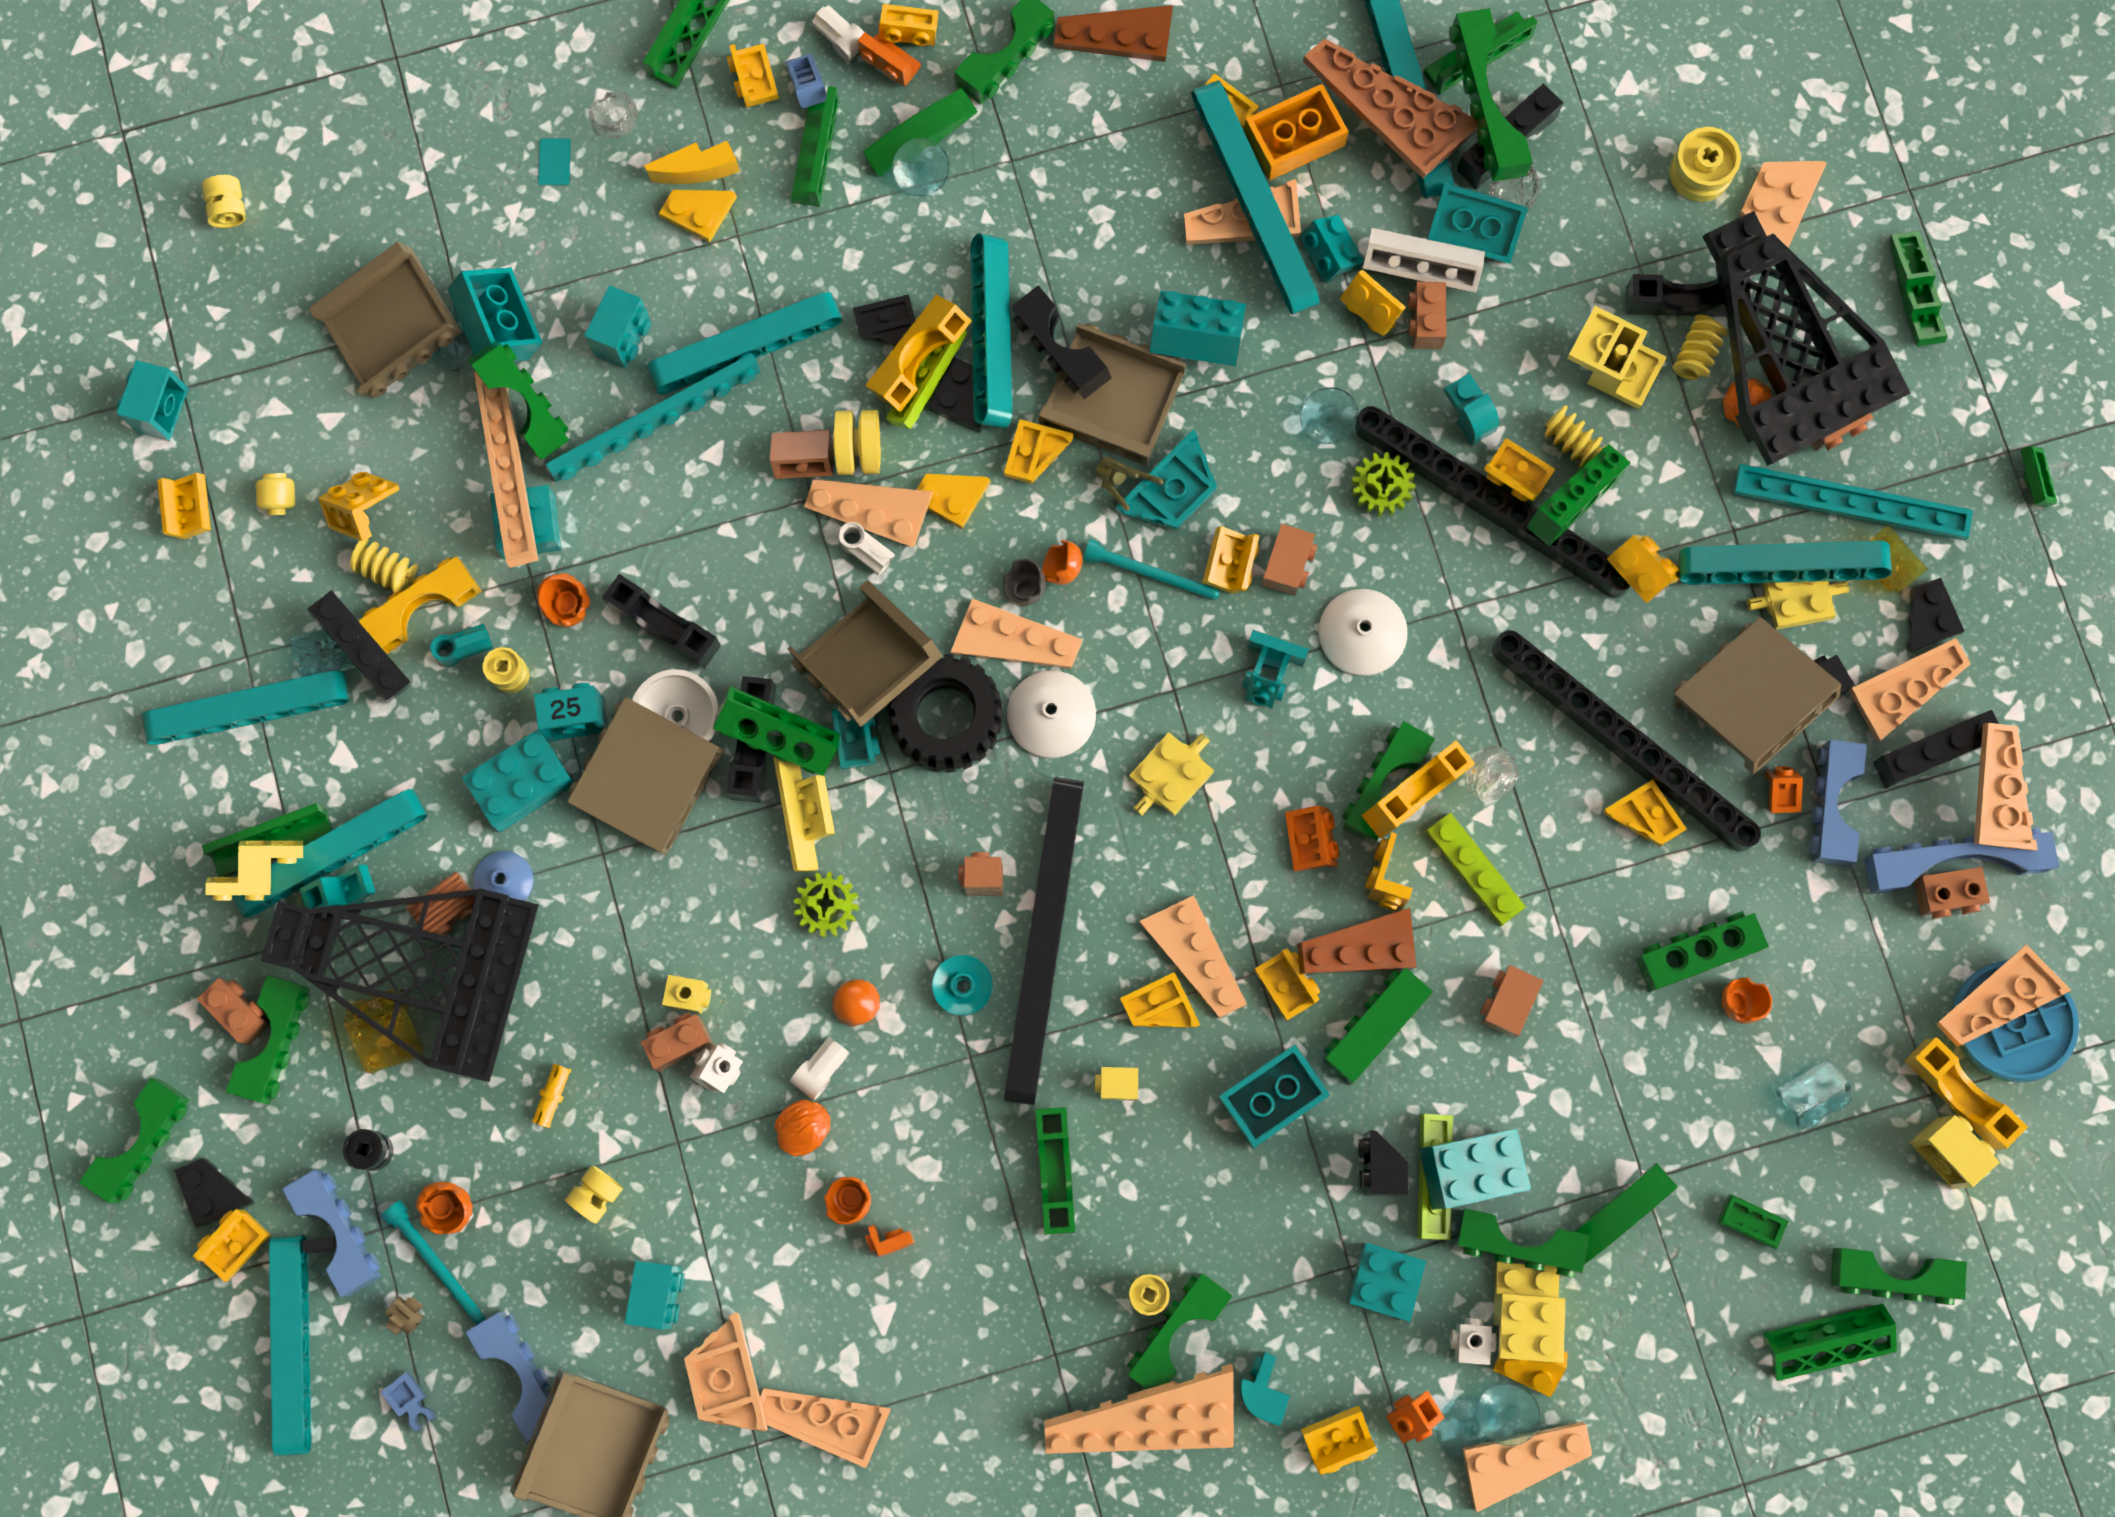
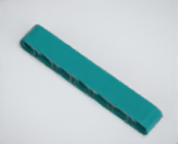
M977 233L972 239L970 247L974 420L980 425L1004 429L1009 426L1012 419L1008 242L1004 238Z
M823 292L658 357L648 363L647 369L657 393L667 394L701 381L751 353L756 359L839 325L843 318L832 293Z
M1885 541L1691 546L1683 548L1679 552L1680 581L1687 585L1879 580L1887 578L1892 574L1890 545Z
M328 671L157 708L142 713L146 743L149 745L166 744L336 707L348 703L349 696L345 673L343 671Z
M414 789L402 791L303 846V858H297L296 863L284 864L277 863L276 861L271 864V894L264 895V900H245V895H233L232 898L243 918L254 916L278 903V901L298 892L305 885L330 874L425 820L428 815Z
M304 1235L273 1237L269 1244L272 1449L275 1456L308 1454L311 1449L308 1253L303 1252L302 1241L307 1240Z

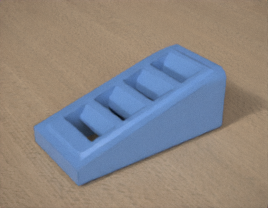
M812 54L786 61L785 64L800 106L806 108L825 102V87Z

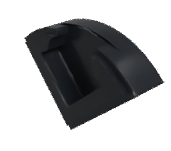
M335 1237L302 1241L303 1252L308 1254L335 1249Z

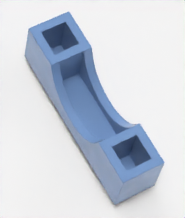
M1829 740L1822 745V748L1818 749L1816 762L1817 765H1820V776L1816 778L1814 784V794L1818 795L1817 806H1814L1811 816L1812 824H1815V834L1811 836L1809 842V852L1813 853L1812 862L1849 867L1857 862L1859 832L1844 822L1838 810L1837 800L1840 789L1846 782L1855 780L1864 774L1867 744Z
M315 1169L282 1190L296 1216L315 1215L324 1219L332 1227L336 1236L337 1246L334 1258L326 1271L339 1296L349 1297L381 1278L378 1272L380 1264L373 1253L368 1254L363 1244L366 1242L363 1232L358 1226L354 1227L348 1216L351 1215V1211L347 1203L343 1199L339 1200L334 1189L337 1188L333 1177L328 1172L325 1173L323 1170Z
M498 1312L466 1331V1334L480 1359H501L509 1363L518 1373L522 1392L520 1401L511 1415L525 1441L529 1442L550 1393L547 1388L550 1382L541 1368L537 1370L532 1361L535 1356L526 1341L522 1343L517 1334V1331L520 1329L515 1318L511 1314L507 1316L506 1312Z

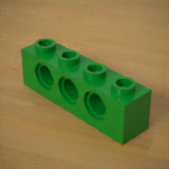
M1608 444L1538 508L1527 528L1550 546L1618 483L1631 462Z
M731 686L718 709L712 728L724 737L736 738L745 742L752 749L764 750L773 754L778 760L792 762L801 766L806 772L817 773L824 776L838 748L840 733ZM743 719H749V720L753 721L754 723H753V724H746V723H744L742 720H743ZM771 731H777V732L781 733L782 735H780V736H774V735L770 734L769 732H771ZM798 743H805V744L809 745V747H807V748H802V747L798 746L797 744H798Z
M1741 911L1726 917L1728 922L1717 927L1716 922H1712L1699 927L1700 933L1689 937L1688 933L1685 932L1670 938L1672 943L1661 948L1660 944L1656 943L1643 948L1644 954L1637 957L1636 961L1649 992L1768 948L1769 945L1755 913L1745 916L1744 912ZM1724 932H1729L1734 936L1735 944L1733 947H1729L1724 943ZM1696 942L1705 945L1707 949L1706 957H1700L1696 954L1694 949ZM1668 953H1673L1678 957L1679 966L1677 968L1668 965L1666 961Z

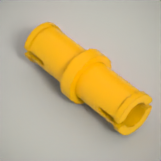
M555 1063L552 1064L545 1088L540 1089L539 1095H541L531 1122L550 1128L557 1105L563 1101L564 1096H562V1092L571 1069L564 1068V1066Z

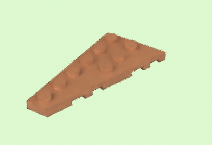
M1325 38L1303 58V62L1422 178L1426 177L1478 130L1476 120L1462 112V108L1454 104L1450 106L1436 99L1435 94L1397 75L1393 77L1381 71L1382 67L1374 63L1371 65L1356 58L1354 53Z

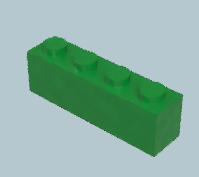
M1406 967L1400 973L1394 970L1384 981V984L1387 986L1385 991L1381 995L1375 992L1363 1005L1368 1009L1363 1016L1359 1018L1355 1014L1346 1024L1344 1029L1348 1033L1340 1041L1335 1037L1324 1049L1327 1056L1323 1062L1349 1085L1356 1081L1433 993L1428 986Z

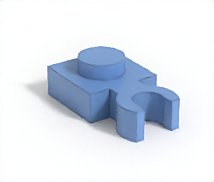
M405 1372L381 1391V1394L398 1417L408 1413L409 1425L413 1430L420 1431L422 1429L417 1420L421 1413L426 1415L429 1421L435 1418L432 1409L421 1405L420 1402L427 1396L409 1372Z

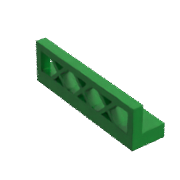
M679 0L643 60L646 74L677 89L729 0H719L717 5L705 8L704 0ZM705 16V26L702 29L691 31V21ZM691 39L693 46L690 51L677 54L676 47L678 43ZM677 62L679 69L674 78L661 73L665 65Z
M1517 11L1495 24L1497 34L1489 50L1487 65L1532 38L1538 23L1534 16L1524 20ZM1456 49L1424 68L1423 74L1439 95L1463 81L1462 68L1459 69L1456 63Z
M828 86L825 102L808 107L791 194L792 203L820 207L840 103L837 87Z
M314 803L202 845V849L205 855L212 858L218 877H229L238 873L240 841H303V846L332 831L333 827L327 809Z
M1884 1304L1763 1333L1764 1343L1772 1356L1773 1376L1776 1381L1897 1352L1896 1323ZM1887 1336L1886 1343L1872 1345L1877 1338ZM1857 1344L1852 1351L1842 1352L1848 1345ZM1819 1352H1827L1822 1359H1812ZM1797 1360L1792 1366L1782 1368L1783 1361Z

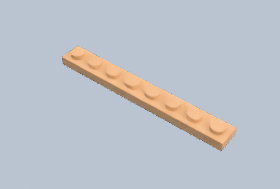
M474 372L505 560L508 567L512 568L538 561L510 395L507 387L489 389L478 374Z

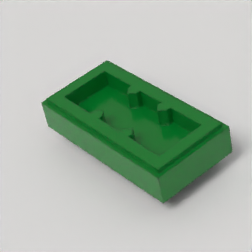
M2034 446L2020 449L2026 470L2024 480L2031 489L2034 505L2049 507L2057 504L2044 449Z
M1732 1194L1728 1195L1717 1221L1718 1224L1774 1250H1777L1789 1222Z

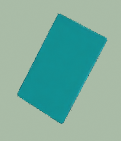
M570 138L540 139L538 185H569Z

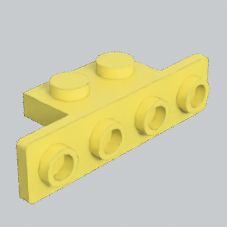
M773 757L793 870L795 872H814L818 870L814 841L835 834L825 777L816 775L802 780L799 765L789 761L784 762Z

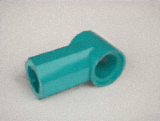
M484 623L452 635H439L433 639L430 645L432 655L444 667H453L460 660L494 649ZM453 646L450 655L440 656L439 653L443 647Z

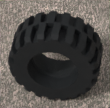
M944 654V658L939 659L889 702L887 708L889 725L900 750L906 757L909 756L913 763L920 767L925 765L930 771L938 772L939 769H946V773L955 772V768L963 767L965 770L972 767V762L976 760L980 762L986 757L988 749H993L995 746L997 735L1000 734L1002 728L1001 698L992 677L987 676L985 669L979 664L974 666L971 664L970 659L963 656L960 660L955 659L953 654ZM949 688L963 692L970 699L974 710L973 720L969 728L962 734L949 739H938L926 734L917 718L918 707L921 701L928 694L939 689Z

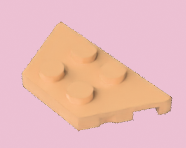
M1763 162L1739 216L1742 217L1755 211L1766 235L1774 233L1789 248L1827 162Z
M735 1312L728 1317L729 1320L718 1331H713L699 1348H695L684 1358L698 1420L702 1422L764 1432L768 1428L740 1314Z

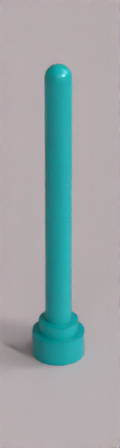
M1089 539L1083 556V561L1094 564L1095 562L1101 563L1103 561L1212 600H1216L1220 596V592L1216 588L1105 550L1106 547L1101 545V542Z
M401 1200L391 1205L381 1214L383 1220L388 1226L392 1225L394 1228L398 1227L472 1321L477 1325L485 1320L483 1312L408 1220L410 1217L407 1214L408 1208Z

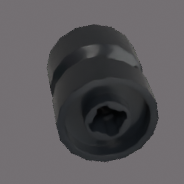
M367 1129L354 1131L346 1138L343 1144L344 1159L350 1166L356 1169L367 1171L381 1170L390 1163L393 1157L394 1148L392 1141L387 1135L378 1131Z

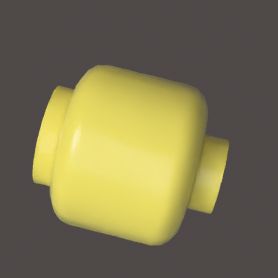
M285 473L262 474L263 479L257 480L255 484L257 506L260 509L267 510L268 515H286V509H291L296 504L294 481L287 478Z

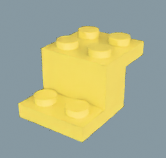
M1594 306L1567 359L1593 371L1587 382L1588 385L1640 409L1667 357L1642 345L1648 331Z
M240 841L238 877H207L205 895H212V900L216 901L232 900L233 895H245V900H264V895L271 894V858H277V863H296L297 858H303V841Z
M1495 1263L1493 1325L1499 1326L1498 1358L1564 1363L1565 1298H1559V1275L1556 1274L1557 1268L1544 1266V1271L1526 1268L1525 1264Z

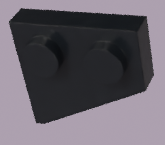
M909 294L853 308L860 338L896 346L915 322Z
M953 357L931 401L929 411L980 433L982 426L974 420L973 365Z
M207 1158L199 1159L174 1170L196 1228L222 1218L231 1210H241L254 1204L250 1196L245 1195L234 1185L235 1183L219 1172L218 1168Z

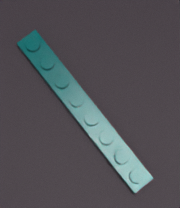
M751 353L546 463V466L556 482L569 480L577 474L578 470L600 463L604 456L612 452L618 453L623 451L630 442L638 438L644 439L649 437L656 428L664 424L671 425L675 423L684 413L701 409L707 401L714 397L721 398L727 395L731 388L740 383L747 384L753 381L757 374L761 373L758 363Z
M1739 464L1733 489V495L1963 541H1966L1970 536L1973 510L1750 465Z

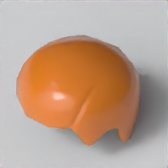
M1061 540L1063 545H1051L1044 559L1042 571L1046 581L1058 585H1066L1071 583L1080 573L1083 559L1081 549L1070 541Z
M1749 977L1739 978L1727 983L1722 990L1721 1006L1731 1020L1740 1024L1757 1022L1768 1015L1772 1009V996L1765 984L1754 983Z
M863 979L845 982L836 990L832 998V1011L838 1021L851 1027L868 1023L880 1009V995L873 984Z
M856 1177L839 1178L830 1185L827 1194L824 1196L827 1209L826 1215L837 1224H854L862 1220L869 1212L871 1206V1195L866 1183Z

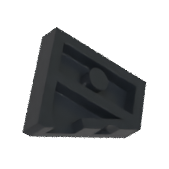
M1942 578L1915 586L1910 590L1909 604L1911 605V612L1908 618V626H1910V638L1907 643L1908 653L1965 632Z

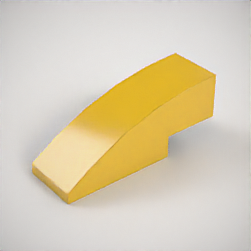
M724 141L702 152L696 142L644 165L651 182L664 184L702 183L740 172L737 160L728 141Z

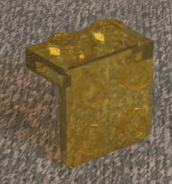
M394 989L385 991V992L397 994ZM374 998L368 1001L362 999L352 1003L357 1009L385 1029H388L395 1006L394 1002ZM403 1005L399 1010L393 1034L422 1055L423 1046L407 1012L408 1005ZM346 1008L344 1026L365 1072L374 1073L415 1059L414 1056Z

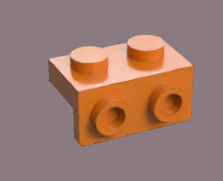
M864 32L858 39L861 58L868 64L880 69L889 79L897 81L904 87L907 86L921 68L919 61L893 43L879 39V34H875L872 38Z

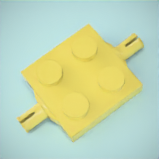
M1828 581L1763 583V596L1748 598L1747 606H1749V611L1767 608V611L1772 616L1776 630L1833 620L1836 616L1832 596L1849 593V586H1847V581L1829 584Z
M1168 732L1129 775L1130 779L1142 789L1145 795L1133 807L1134 810L1143 816L1151 805L1155 803L1164 807L1175 816L1214 773V770L1199 755V752L1210 742L1207 737L1204 738V735L1200 733L1189 746L1181 743Z

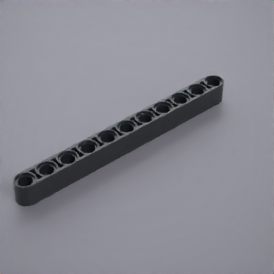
M1367 406L1360 411L1355 424V431L1361 439L1383 453L1389 452V456L1393 459L1397 455L1400 456L1399 463L1403 465L1408 462V469L1612 598L1621 597L1631 587L1607 560L1610 555L1569 529L1548 546L1527 528L1538 509L1518 499L1502 486L1496 485L1480 472L1381 409ZM1364 419H1372L1376 422L1377 426L1369 428L1362 421ZM1395 434L1400 437L1401 442L1392 443L1388 440L1387 436ZM1420 450L1425 454L1426 458L1417 459L1412 455V451ZM1440 465L1446 466L1450 470V474L1442 475L1437 471L1436 467ZM1461 482H1471L1475 490H1465ZM1486 498H1496L1499 501L1500 506H1490L1487 503ZM1511 514H1521L1524 517V522H1515ZM1561 545H1570L1574 550V554L1568 555L1564 553ZM1586 561H1595L1599 566V570L1593 571L1589 569ZM1611 577H1620L1624 582V586L1618 587L1614 585Z
M1512 630L1504 631L1498 636L1493 644L1492 652L1501 664L1648 782L1653 779L1663 794L1729 847L1742 852L1759 842L1761 830L1753 820L1523 636ZM1501 642H1511L1515 648L1514 652L1504 651L1501 647ZM1524 660L1535 661L1538 670H1528L1525 667ZM1548 679H1557L1561 684V689L1554 690L1550 688ZM1571 698H1581L1584 702V708L1577 709L1574 707ZM1595 716L1605 717L1608 727H1599L1595 722ZM1620 734L1627 735L1630 738V747L1621 745L1618 739ZM1643 753H1648L1654 757V766H1649L1643 762ZM1667 772L1676 774L1679 780L1678 785H1672L1667 781ZM1691 791H1696L1701 795V804H1696L1691 800ZM1715 810H1720L1725 814V823L1716 821L1714 817ZM1739 829L1748 832L1750 836L1749 843L1739 839Z
M1054 777L1004 1101L1035 1105L1084 781Z

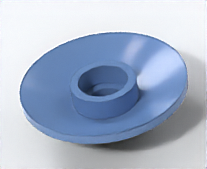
M499 851L485 857L477 866L473 876L474 890L481 888L509 895L511 898L523 901L529 897L533 887V873L530 865L520 855L509 851ZM500 874L506 876L503 884L496 883V878Z

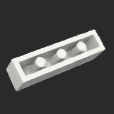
M1372 228L1363 269L1424 282H1446L1447 287L1476 293L1484 266L1485 252Z

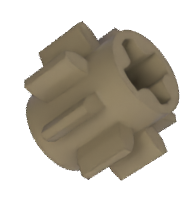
M401 1297L397 1298L384 1314L389 1319L385 1327L395 1335L400 1334L402 1331L409 1335L424 1318L419 1313L423 1305L414 1297L408 1298L406 1301Z

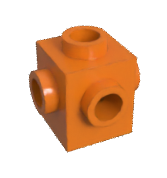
M1428 1390L1413 1398L1410 1394L1401 1397L1393 1403L1396 1408L1386 1416L1403 1444L1414 1438L1417 1443L1426 1439L1433 1433L1431 1429L1445 1418Z

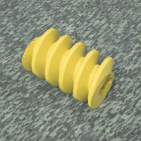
M1706 315L1695 316V322L1692 323L1690 332L1686 335V342L1683 343L1681 352L1677 355V362L1672 367L1677 375L1687 380L1695 381L1699 377H1708L1710 375V370L1706 367H1713L1715 361L1711 357L1719 355V350L1716 347H1722L1724 343L1720 337H1726L1728 334V330Z
M1564 405L1543 427H1547L1544 436L1549 438L1556 434L1553 444L1558 446L1565 443L1562 452L1566 454L1573 450L1570 460L1574 462L1582 458L1579 468L1582 469L1604 448L1599 447L1603 438L1600 436L1592 440L1591 436L1594 430L1591 428L1583 432L1582 429L1585 421L1574 424L1573 422L1577 414L1573 413L1565 416L1568 406Z
M369 538L363 542L359 540L351 555L350 567L354 573H361L364 578H371L374 583L382 584L386 589L392 588L394 593L404 591L411 586L417 573V564L408 568L409 558L405 557L398 563L399 553L394 552L388 557L389 548L383 547L378 552V542L375 541L368 547Z

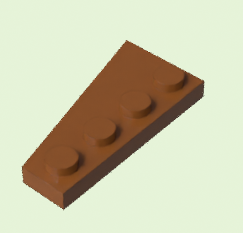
M1173 5L1058 17L1054 48L1166 62Z
M1410 908L1297 944L1300 974L1403 970L1405 967L1407 969L1417 968Z

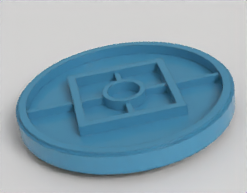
M2007 961L1995 962L1984 966L1967 978L1955 996L1952 1009ZM2068 992L1960 1046V1049L1978 1069L1999 1080L2025 1083L2042 1079L2063 1066L2075 1049L2079 1034V1018L2076 1006Z

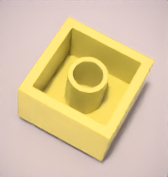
M1951 1115L1935 1118L1910 1142L1952 1189L1974 1187L2000 1163L1994 1156V1149L1984 1140H1979L1971 1132L1973 1131L1971 1124L1961 1116Z

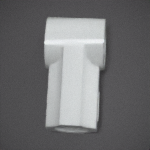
M829 5L822 7L812 20L813 26L832 43L835 51L845 61L850 62L860 52L858 39L864 31L854 23L850 25Z
M856 522L846 523L839 530V542L843 551L852 554L878 575L887 569L895 557L894 553L866 533L863 527ZM849 533H856L861 537L855 544L847 543L844 538Z
M828 1037L813 1057L799 1067L792 1076L790 1083L811 1100L815 1101L830 1083V1077L850 1053L831 1037Z

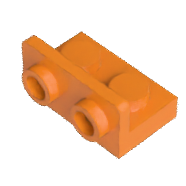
M1317 805L1285 812L1294 871L1301 872L1321 867H1337V859L1340 853L1338 844L1334 841L1332 829L1335 828V820L1329 808Z

